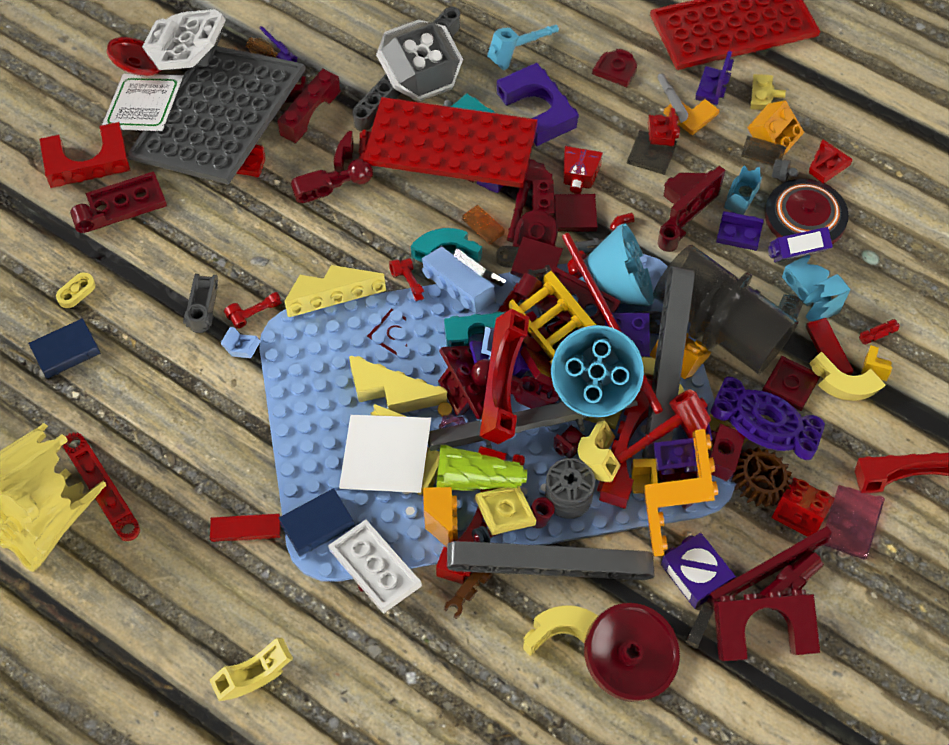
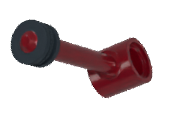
M539 497L533 501L530 508L537 521L535 526L532 527L537 529L543 528L551 519L555 507L549 499ZM484 526L472 531L474 542L490 543V538L499 535H492L490 530Z

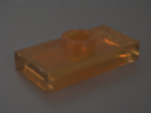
M476 205L462 215V220L489 245L505 234V229L479 205Z

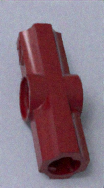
M809 550L793 565L789 564L776 576V580L759 594V597H768L767 592L782 591L784 596L792 595L791 590H801L808 580L823 567L824 564L821 557Z

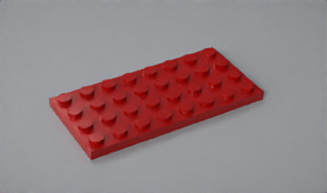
M691 0L650 10V17L676 70L726 59L728 51H732L731 57L818 37L820 34V29L803 0Z
M381 97L363 161L368 162L371 166L523 188L538 119Z

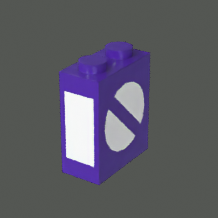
M824 227L779 237L770 242V246H768L769 256L776 263L808 254L824 252L833 248L829 228Z
M701 532L696 536L690 535L686 537L677 548L674 546L670 547L664 552L661 562L663 569L694 609L707 602L711 592L734 580L736 577Z

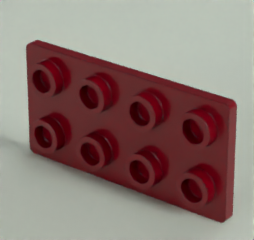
M470 345L441 347L439 352L448 368L438 382L441 387L447 390V398L456 415H464L471 407L476 418L482 420L486 387L477 385L472 379L471 370L475 363Z

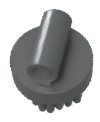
M775 160L774 171H772L773 178L779 179L780 182H786L789 174L793 177L799 175V171L796 168L790 169L791 160Z

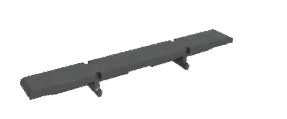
M636 399L625 408L637 406ZM564 402L513 413L517 415L515 434L529 429L547 427L574 420L580 431L583 432L585 430L583 418L589 417L573 411ZM480 420L429 431L428 445L430 451L439 450L440 445L457 447L484 441L487 448L492 449L491 441L480 437Z

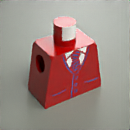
M565 146L563 183L570 185L572 193L580 194L582 188H592L602 165L603 152Z

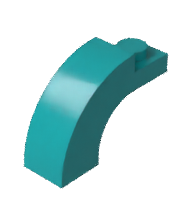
M440 228L429 231L417 238L411 245V257L422 262L423 257L440 247L445 248L451 254L459 255L476 264H479L482 259V246L475 241H469L468 232L455 228Z

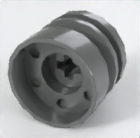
M575 458L559 460L550 467L546 476L545 498L553 503L555 515L574 519L582 516L589 510L595 487V476L592 469L585 462Z

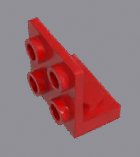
M794 477L792 485H789L791 489H786L772 518L809 537L819 530L835 498L830 496L828 492L809 485L805 480Z

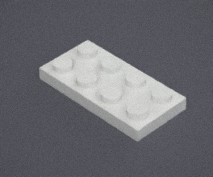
M364 520L328 545L329 551L383 614L422 586L418 577L367 520Z

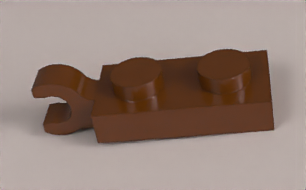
M473 572L458 589L455 596L446 602L444 611H447L450 607H456L457 612L454 614V618L458 619L462 614L464 602L466 600L470 602L478 592L476 588L480 583L485 584L492 576V573Z

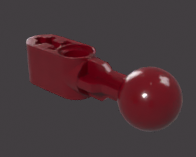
M356 159L349 164L348 170L329 173L325 170H317L297 176L292 179L291 187L298 203H306L330 195L334 188L340 187L348 181L358 185L368 183L373 176V167L368 162L363 161V159Z
M490 359L477 361L471 370L473 381L481 387L487 386ZM512 375L510 394L514 396L519 404L532 409L557 403L559 395L555 388L530 376L518 378Z

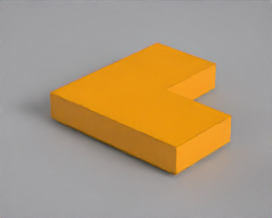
M706 99L693 109L682 102L688 112V118L684 122H680L678 119V125L693 136L719 115L720 110ZM671 104L663 112L667 117L669 116L670 108H673Z

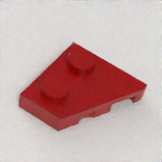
M823 139L820 142L818 151H816L814 161L810 165L809 174L825 183L852 164V158Z

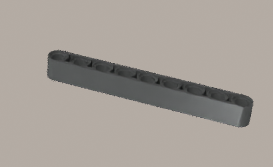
M448 7L433 23L446 26L450 36L453 37L460 29V11L456 7ZM387 74L378 81L353 109L354 126L357 130H368L373 126L381 97L397 99L401 95V92L393 88Z
M671 266L668 272L652 381V389L663 411L655 414L649 403L645 436L675 415L669 402L679 392L695 276L694 270ZM673 430L653 443L672 441ZM650 444L643 449L642 459H655L654 444Z
M455 541L447 544V569L452 571L649 580L654 578L653 553L649 551Z

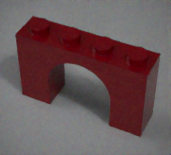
M806 589L791 590L792 595L784 596L782 591L767 592L768 597H759L758 593L744 594V599H735L734 595L720 596V601H713L719 660L748 659L745 635L746 624L756 611L763 608H772L785 619L788 628L790 654L820 653L814 594H806Z

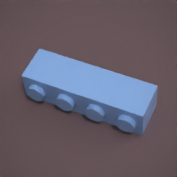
M440 247L422 258L424 275L436 282L439 288L445 289L452 298L459 300L465 308H469L475 314L496 302L494 285L445 248Z

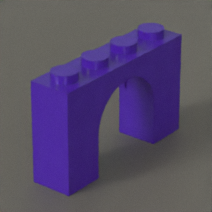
M534 63L497 80V95L506 106L527 97H539L551 105L549 110L532 118L538 119L534 138L536 146L577 128L579 118L577 110L571 107L567 97L561 94L556 83L550 80L546 70L542 69L538 63Z

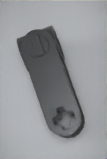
M196 273L194 275L183 323L195 333L206 332L212 326L213 309L218 289L217 275L212 277L200 276V274Z

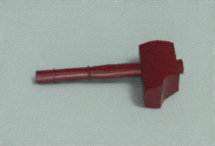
M533 159L529 160L524 186L518 190L511 225L508 228L507 241L509 242L514 241L516 226L523 213L529 188L533 189V180H552L553 174L546 170L545 163H539Z

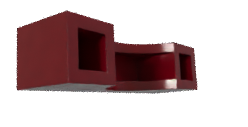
M323 68L277 120L281 137L295 144L308 130V124L315 109L323 102L331 104L341 92L339 76Z

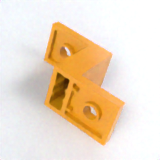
M705 429L695 430L692 433L699 478L643 486L653 556L664 555V550H668L666 535L661 536L660 526H665L663 512H658V508L714 501V496L718 495L717 482L712 481L711 473L715 472L713 457L709 458L708 449L711 448L710 434H705Z

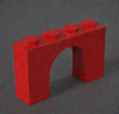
M115 122L99 126L102 148L95 157L86 161H73L67 158L59 134L39 138L45 176L50 188L131 171L120 123Z

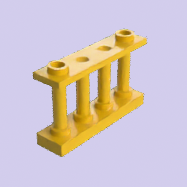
M550 271L544 275L545 284H543L544 287L519 306L512 299L509 302V308L525 315L524 312L548 294H554L558 299L554 307L534 322L529 320L528 332L551 359L550 364L552 365L555 350L551 346L576 327L579 329L580 327L583 328L596 324L554 273ZM567 310L572 316L571 321L545 339L538 329L560 312Z

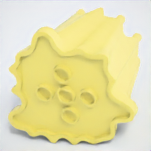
M45 423L0 450V546L10 549L31 572H34L41 566L63 534L102 489L106 487V483L102 481L88 492L82 494L84 490L82 482L70 487L66 485L65 480L72 474L66 468L56 474L54 467L59 461L57 452L68 440L61 434L55 440L42 442L46 437L44 430L48 427Z

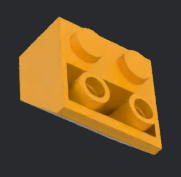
M787 101L769 103L747 127L758 145L779 157H783L804 133Z
M688 333L686 335L681 371L683 379L692 377L712 353L707 350V346L704 343L689 338ZM658 340L650 353V357L655 359Z
M452 487L423 488L425 529L447 547L448 543L458 540L457 495L452 496Z

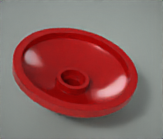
M118 37L109 41L106 48L107 55L113 64L123 71L137 76H152L162 71L157 68L142 47L144 41L130 37Z

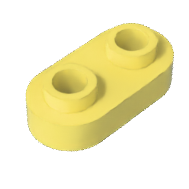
M79 273L61 287L56 294L59 305L63 308H72L95 289V281L92 275L89 273Z

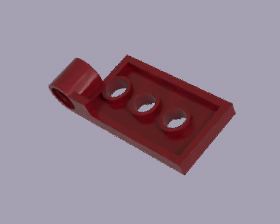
M720 165L713 171L710 170L700 183L696 182L687 194H682L677 203L671 207L670 218L661 226L659 232L658 246L661 250L666 252L674 251L678 247L679 241L687 233L682 228L720 195L725 175V169Z
M152 171L85 193L89 205H75L70 210V215L76 231L87 233L166 207L167 203L155 172ZM141 192L146 193L143 197H136ZM120 199H126L122 204L116 203ZM101 205L106 206V208L103 210H97V208Z
M553 266L551 271L568 292L578 298V304L584 311L589 305L597 308L596 314L589 316L596 325L605 326V318L586 282ZM524 273L513 293L526 301L542 289L545 283H542L530 274ZM600 290L610 311L615 313L621 301ZM548 294L534 306L547 312L557 304L558 299L554 295ZM566 310L565 312H560L555 317L568 323L571 321L572 316Z

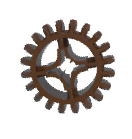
M757 447L754 450L749 448L740 454L731 482L736 484L734 490L741 491L740 497L745 496L748 498L747 503L754 501L756 507L762 503L764 508L770 504L774 506L780 501L786 489H791L789 485H792L793 480L790 479L792 472L787 470L789 464H783V457H776V451L769 453L767 448L761 451Z

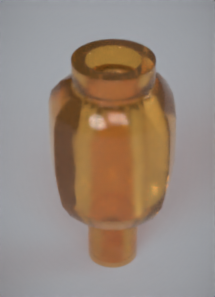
M250 37L247 41L246 48L249 49L250 53L277 58L278 52L274 51L273 45L260 37Z

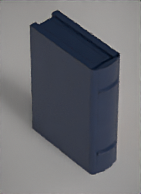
M83 318L28 343L46 379L101 354Z
M334 488L279 517L280 525L299 557L355 527L353 518Z

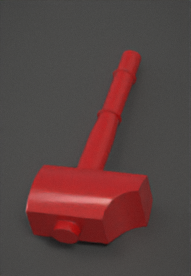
M691 389L677 395L669 402L675 415L615 456L618 462L622 464L680 425L689 439L693 438L692 433L695 430L705 429L706 434V428L711 418L705 409L707 407L705 400L702 397L699 398L697 393Z

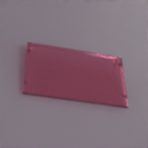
M838 485L835 500L826 526L832 531V535L824 546L861 559H867L885 498L860 493L859 490Z

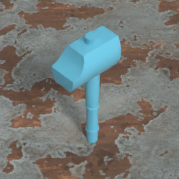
M558 25L547 26L544 29L532 31L518 36L511 28L498 29L493 35L487 56L505 71L510 65L515 47L547 35L550 36L558 32L559 27Z

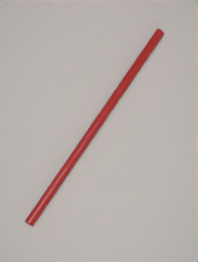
M569 233L563 234L562 239L608 326L621 331ZM644 374L641 388L654 413L659 414L663 411V408Z

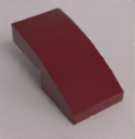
M348 131L338 144L333 161L334 171H343L344 159H353V131Z

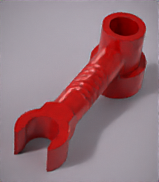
M411 258L401 261L398 259L389 261L392 276L404 275L415 301L424 299L422 292H424L423 287L417 283L411 272L414 270Z
M274 292L266 297L264 301L245 310L241 309L238 303H233L224 309V314L228 320L232 321L236 329H240L247 324L246 318L267 308L279 306L282 303L280 301L281 297L278 292Z

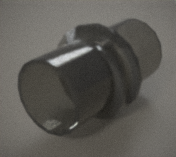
M688 245L667 267L654 289L653 297L660 303H664L667 276L671 266L694 270L695 276L688 323L691 325L689 336L693 339L703 337L701 343L706 350L713 349L719 345L757 374L762 373L786 345L797 328L799 321L763 296L758 289L749 286L753 276L752 273L748 271L738 278L695 246Z

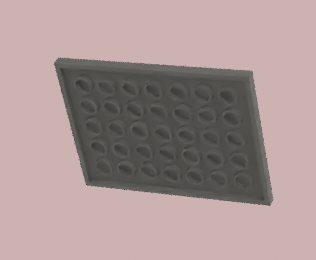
M217 46L207 67L190 68L186 71L166 123L163 124V130H144L127 153L129 160L230 184L305 72L304 64Z

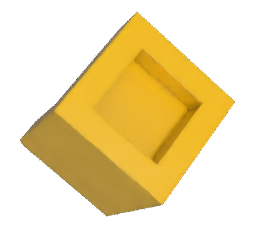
M870 345L865 356L861 374L871 369L881 380L887 381L892 371V362L878 358L879 347Z
M656 459L632 460L631 479H634L632 488L634 494H644V485L658 483Z

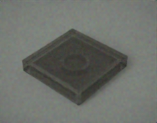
M639 130L627 164L665 175L676 149L677 140H675L674 146L650 144L649 132Z
M458 248L453 253L454 257L496 285L503 287L507 281L478 259Z

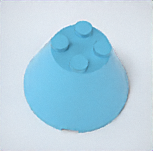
M626 223L621 224L584 259V262L599 290L620 300V304L649 306L654 303V292L648 268H643L640 257L643 256L641 248L630 227Z
M602 325L583 327L568 335L558 346L551 366L553 386L564 404L573 411L589 417L610 416L627 407L639 393L644 375L642 357L633 341L621 331Z

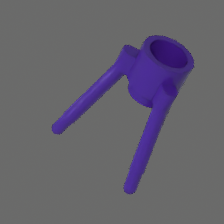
M260 26V30L281 50L277 55L278 59L297 62V57L281 41H277L263 26Z

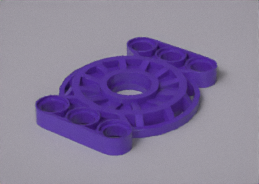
M730 376L724 379L710 409L711 414L715 418L724 421L730 420L736 430L752 442L778 451L793 450L799 458L804 460H811L815 455L825 427L824 421L818 416L807 415L802 417L792 405L780 397L768 392L745 390L740 380ZM760 414L769 416L775 422L764 419Z

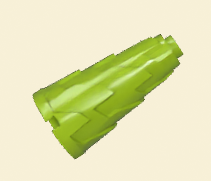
M440 445L436 487H452V490L471 491L477 489L518 488L522 483L527 482V469H523V465H520L518 462L481 455L474 451L452 448L448 445Z

